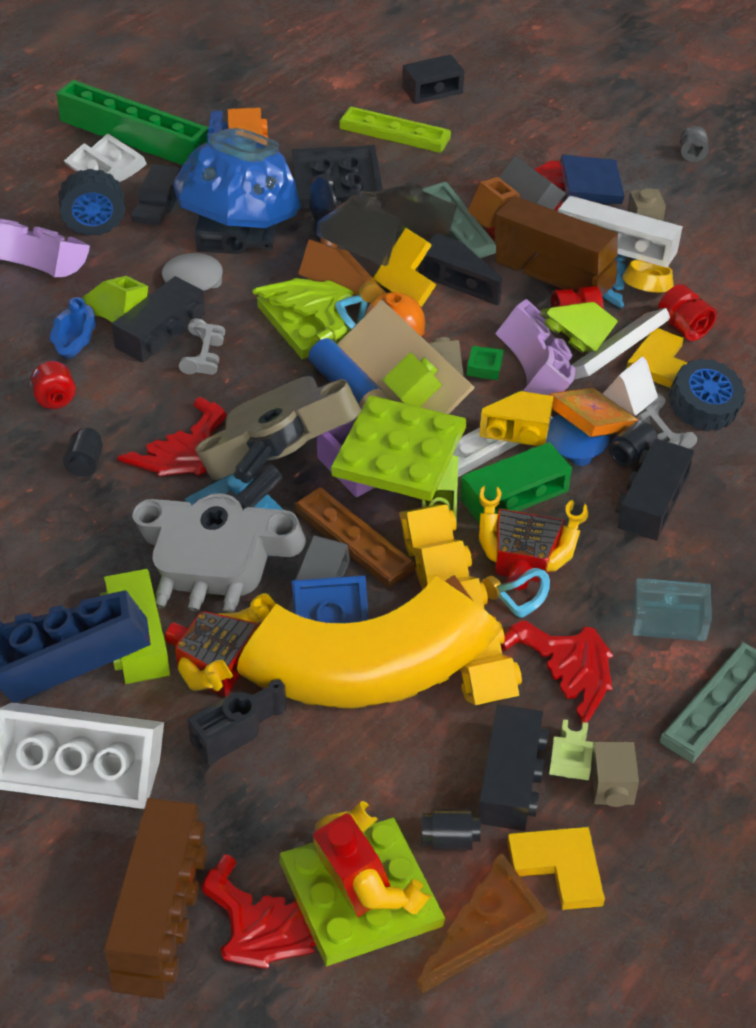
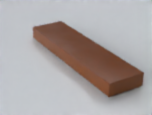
M321 487L294 504L295 512L327 539L348 544L349 557L388 589L415 571V562Z

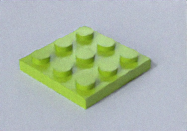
M369 395L331 466L332 476L431 501L466 429V418Z
M394 817L372 824L363 834L380 858L391 887H399L404 890L413 879H416L423 884L420 891L431 895V898L417 914H412L401 907L400 909H371L362 916L357 917L318 857L314 842L280 853L279 863L326 967L441 928L444 925L445 917Z

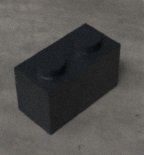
M451 54L403 65L402 89L414 104L463 93L464 69Z

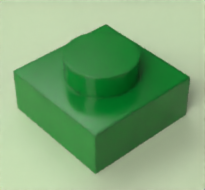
M472 346L467 365V376L498 380L504 350Z

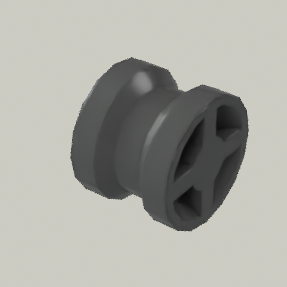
M691 126L684 129L681 133V155L685 160L697 162L708 155V138L703 128Z

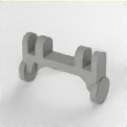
M192 319L189 322L188 330L191 334L202 339V350L196 357L182 358L179 362V369L185 374L198 372L213 375L217 372L219 356L208 353L210 345L221 346L223 344L225 328L219 325L207 324L202 319Z
M657 394L658 398L634 416L638 421L651 424L658 433V439L689 449L697 442V437L693 432L680 434L671 432L659 417V410L666 402L662 394Z

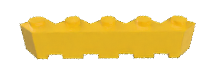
M437 504L399 512L405 546L409 557L415 556L416 575L422 590L435 576L446 581L455 575L472 600L484 609V605L488 603L485 585L479 582V578L469 576L468 567L472 566L471 553L468 546H464L463 540L454 539L453 531H456V519L454 512L448 509V504ZM503 628L478 657L470 664L467 663L459 669L463 678L461 690L465 700L474 705L519 696L518 685L522 683L521 671L518 663L513 662L512 657L502 654L500 644L504 643Z

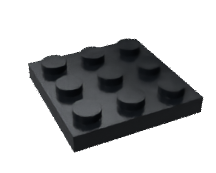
M375 145L292 149L294 180L301 209H310L309 187L312 179L316 176L326 175L332 178L336 200L340 201L343 207L384 204V193Z

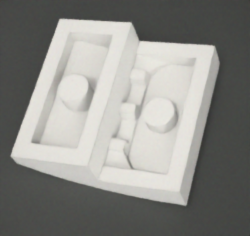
M106 134L92 148L84 143L64 160L65 164L74 171L100 169L107 174L113 175L114 179L119 182L132 176L147 164L142 155L110 134Z

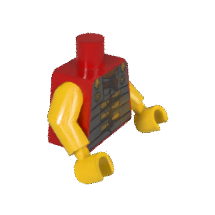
M485 486L482 487L479 500L484 507V513H480L479 542L487 558L495 562V572L498 575L508 577L507 583L517 580L532 568L544 570L549 575L550 572L557 571L572 559L580 534V530H577L578 525L588 518L586 504H584L582 514L574 516L571 514L574 501L571 500L567 503L566 514L569 522L565 526V520L511 510L499 509L498 514H494L495 507L500 502L501 490L497 487L496 499L488 501L484 497ZM534 576L514 589L524 590L527 588L529 581L540 583V579L538 576Z
M267 593L256 596L252 600L250 607L239 612L220 614L207 611L201 612L189 628L175 622L170 624L165 634V643L176 647L178 671L191 690L209 689L223 698L229 695L241 677L238 673L237 665L245 645L259 627L258 623L260 621L263 622L275 606V602Z
M361 801L349 812L343 811L325 815L316 822L312 838L317 855L357 917L362 916L371 909H400L401 907L412 914H417L431 898V895L420 891L423 884L416 879H413L404 890L399 887H391L380 858L363 834L364 831L378 820L377 817L373 818L366 813L365 809L369 806L367 802Z

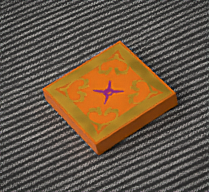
M594 387L549 394V396H554L552 409L590 437L620 433L635 421H638L637 418Z

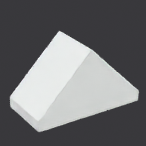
M643 356L621 373L603 393V395L634 416L658 398L648 363Z

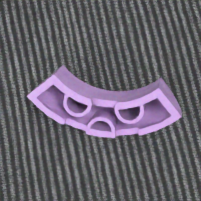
M0 219L1 260L30 266L44 271L53 277H66L77 272L85 263L90 248L88 244L73 237H68V241H64L65 237L58 235V232L41 227H34L33 231H29L27 226L21 225L19 222Z
M525 299L515 307L495 334L513 351L523 366L527 378L524 392L543 395L563 392L569 387L575 377L576 368L570 366L569 363L572 354L563 339L555 338L550 329L544 325L546 319L539 315L540 311L530 301Z

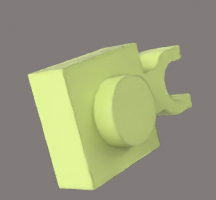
M563 719L561 737L554 736L550 775L589 780L593 742L586 741L588 723L583 722L582 730L571 731L568 728V720Z

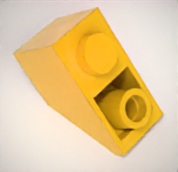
M520 391L482 408L479 437L533 446L546 444L554 396Z

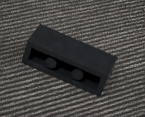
M174 276L112 323L115 348L144 363L186 330L192 319H201L205 315L203 290Z
M655 438L650 450H643L638 464L639 471L631 473L627 484L628 493H621L616 505L615 512L620 514L619 529L658 541L690 474L694 450Z
M503 704L496 705L479 803L478 817L481 818V824L526 831L528 816L536 817L539 792H532L533 782L541 783L544 760L537 759L538 750L546 751L549 730L547 727H541L543 711Z

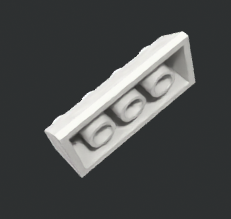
M13 702L0 708V790L144 809L147 798L150 797L160 762L164 722Z

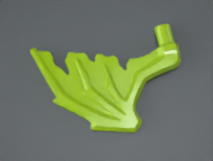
M293 278L290 281L261 286L252 290L254 295L264 298L279 295L276 299V304L285 308L293 307L294 312L301 313L304 316L315 314V320L319 321L325 328V330L314 335L316 343L325 338H330L335 342L347 332L345 324L336 315L337 308L335 304L340 300L353 297V291L330 280L319 282Z

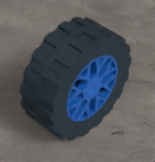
M100 169L79 170L73 175L70 174L67 180L62 182L61 190L58 192L59 210L62 220L66 222V226L69 229L72 228L74 232L83 233L87 236L102 235V233L112 231V228L117 227L120 224V220H123L125 211L123 189L120 186V182L115 180L114 176L110 173L107 174Z
M704 358L696 361L691 360L678 371L669 390V403L674 409L673 412L683 422L692 425V427L696 429L701 428L705 431L721 430L722 427H728L735 420L745 401L746 389L743 387V381L736 375L737 373L733 369H729L727 365L718 363L716 360H705Z

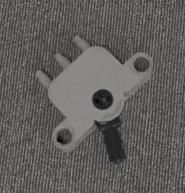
M273 465L266 466L238 495L231 490L226 494H210L199 499L192 506L189 502L147 499L136 505L132 514L133 520L144 540L149 544L155 545L152 559L161 575L155 594V602L158 608L166 606L172 589L191 592L188 608L194 612L200 609L206 594L225 595L223 612L232 613L238 606L240 596L252 592L258 586L268 555L292 557L304 549L306 538L293 512L254 508L282 480L283 476Z

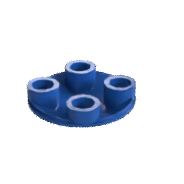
M559 414L550 421L546 443L550 442L562 457L572 459L575 464L584 466L591 463L593 457L600 455L607 448L609 434L590 437Z

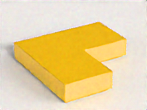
M405 228L373 279L392 292L404 293L413 297L422 307L436 284L415 270L432 244Z
M659 328L655 329L629 359L627 368L643 356L648 363L653 381L670 388L680 368L687 364V362L674 357L682 347L684 338Z
M589 827L508 834L507 844L514 877L555 874L562 910L602 907L604 905L605 898Z

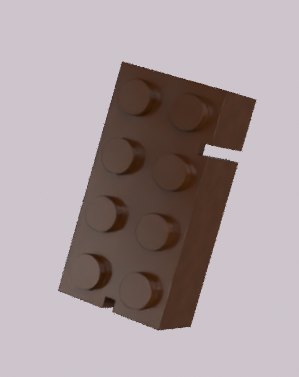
M514 196L495 213L496 263L519 271L530 261L523 268V274L562 289H572L575 293L580 287L598 286L603 297L616 284L617 261L614 259L617 257L618 233Z
M147 798L104 947L108 969H110L109 974L113 992L165 1000L168 984H175L177 980L180 960L179 957L175 956L178 945H185L187 940L189 918L185 917L188 906L194 907L196 904L199 883L195 881L198 869L204 870L208 853V846L203 844L205 822L199 821L197 804Z

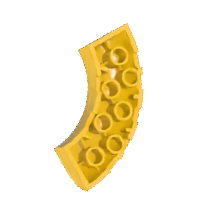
M435 576L416 597L388 614L362 622L343 624L314 621L298 616L275 604L245 645L238 661L237 670L240 675L263 689L267 688L271 681L280 679L285 685L286 698L300 701L303 704L349 709L364 708L369 705L401 701L418 695V692L426 690L437 683L441 684L448 680L449 676L478 657L500 633L502 627L482 607L438 576Z

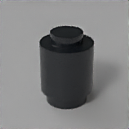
M635 421L613 439L609 448L612 459L623 467L635 465L639 462L643 450H650L655 438H658L656 430L652 425L644 421Z
M81 428L71 435L63 458V465L69 473L75 476L86 477L95 472L103 449L100 434L91 428Z
M433 809V813H423V846H433V850H473V842H481V818L473 817L472 809Z

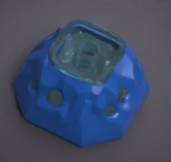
M230 128L210 135L208 143L197 147L189 155L188 160L183 164L173 182L175 195L180 207L227 226L267 228L296 216L297 210L301 209L295 180L290 173L284 156L278 151L279 143L245 129Z

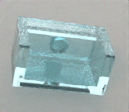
M636 579L632 601L633 635L697 641L707 640L712 620L710 584Z

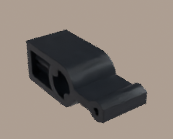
M152 164L140 188L139 202L132 211V222L153 225L162 224L165 213L172 211L177 200L173 182L180 172L179 167Z
M199 215L195 229L197 252L241 254L247 247L262 248L266 251L272 250L277 231L276 225L274 224L267 228L227 226Z
M278 679L271 681L267 688L254 695L236 692L187 718L190 742L208 765L252 741L259 732L260 722L273 715H281L286 710L285 685Z

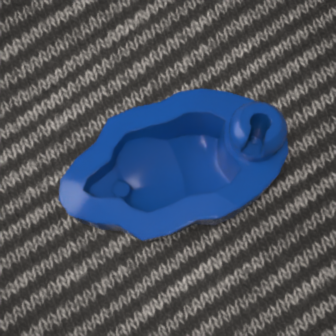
M75 297L68 302V308L55 318L50 341L62 358L68 360L75 357L84 346L90 343L92 331L96 326L93 309L85 305L82 298Z

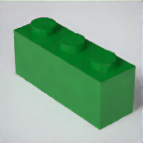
M548 442L463 475L460 500L480 524V513H484V507L480 503L479 496L483 486H485L484 497L488 501L496 499L497 487L501 490L500 502L495 507L494 514H498L499 509L518 512L569 492L572 467L555 447Z

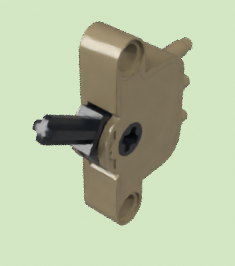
M301 377L234 408L227 415L226 430L200 442L196 446L195 451L212 480H219L234 473L236 479L241 480L243 483H249L267 460L284 457L296 451L306 441L354 420L361 413V409L346 380H336L318 388L313 377Z

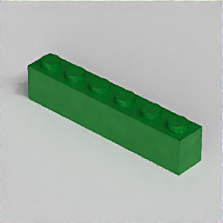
M72 80L56 92L60 121L103 137L106 134H110L125 145L165 160L183 165L197 147L208 143L207 134L209 133V127L87 84Z

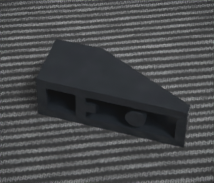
M438 233L429 240V243L432 245L418 265V273L433 282L498 305L500 303L502 278L463 242Z

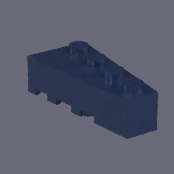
M124 590L81 600L78 607L67 609L63 605L51 607L49 614L33 617L30 613L17 615L14 622L3 624L0 621V690L11 702L17 703L150 646L146 615L129 593Z

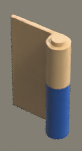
M382 299L338 344L330 338H325L314 344L309 352L310 363L330 383L340 379L347 381L360 408L364 406L369 395L404 403L382 379L410 352L419 361L425 357L438 370L434 376L442 384L421 406L422 408L449 414L475 388Z

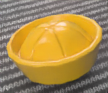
M637 259L630 262L622 275V279L626 284L646 292L665 293L674 287L673 273L669 266L663 267Z

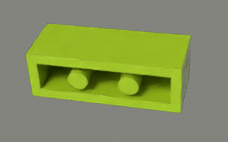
M148 569L104 577L107 592L100 593V596L126 590L147 617L151 643L150 646L113 661L115 671L123 670L125 684L170 676L166 645Z

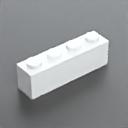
M569 196L558 209V212L618 233L617 254L663 267H668L677 254L683 226Z

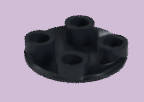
M329 175L314 177L309 187L311 214L317 227L325 235L332 234L337 227L338 219L344 217V207L340 201L336 200L333 191V180Z

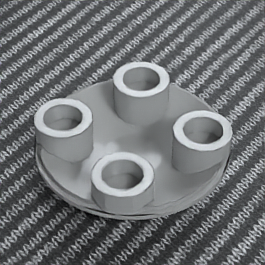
M187 253L176 256L169 260L162 270L165 283L176 276L203 291L209 288H218L222 284L223 270L221 264L215 258L206 254Z

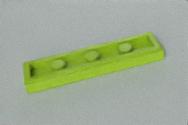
M351 106L339 121V128L438 153L443 151L451 137V130Z

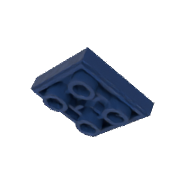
M572 155L561 156L560 167L567 199L569 196L604 205L623 203L625 196L616 160Z

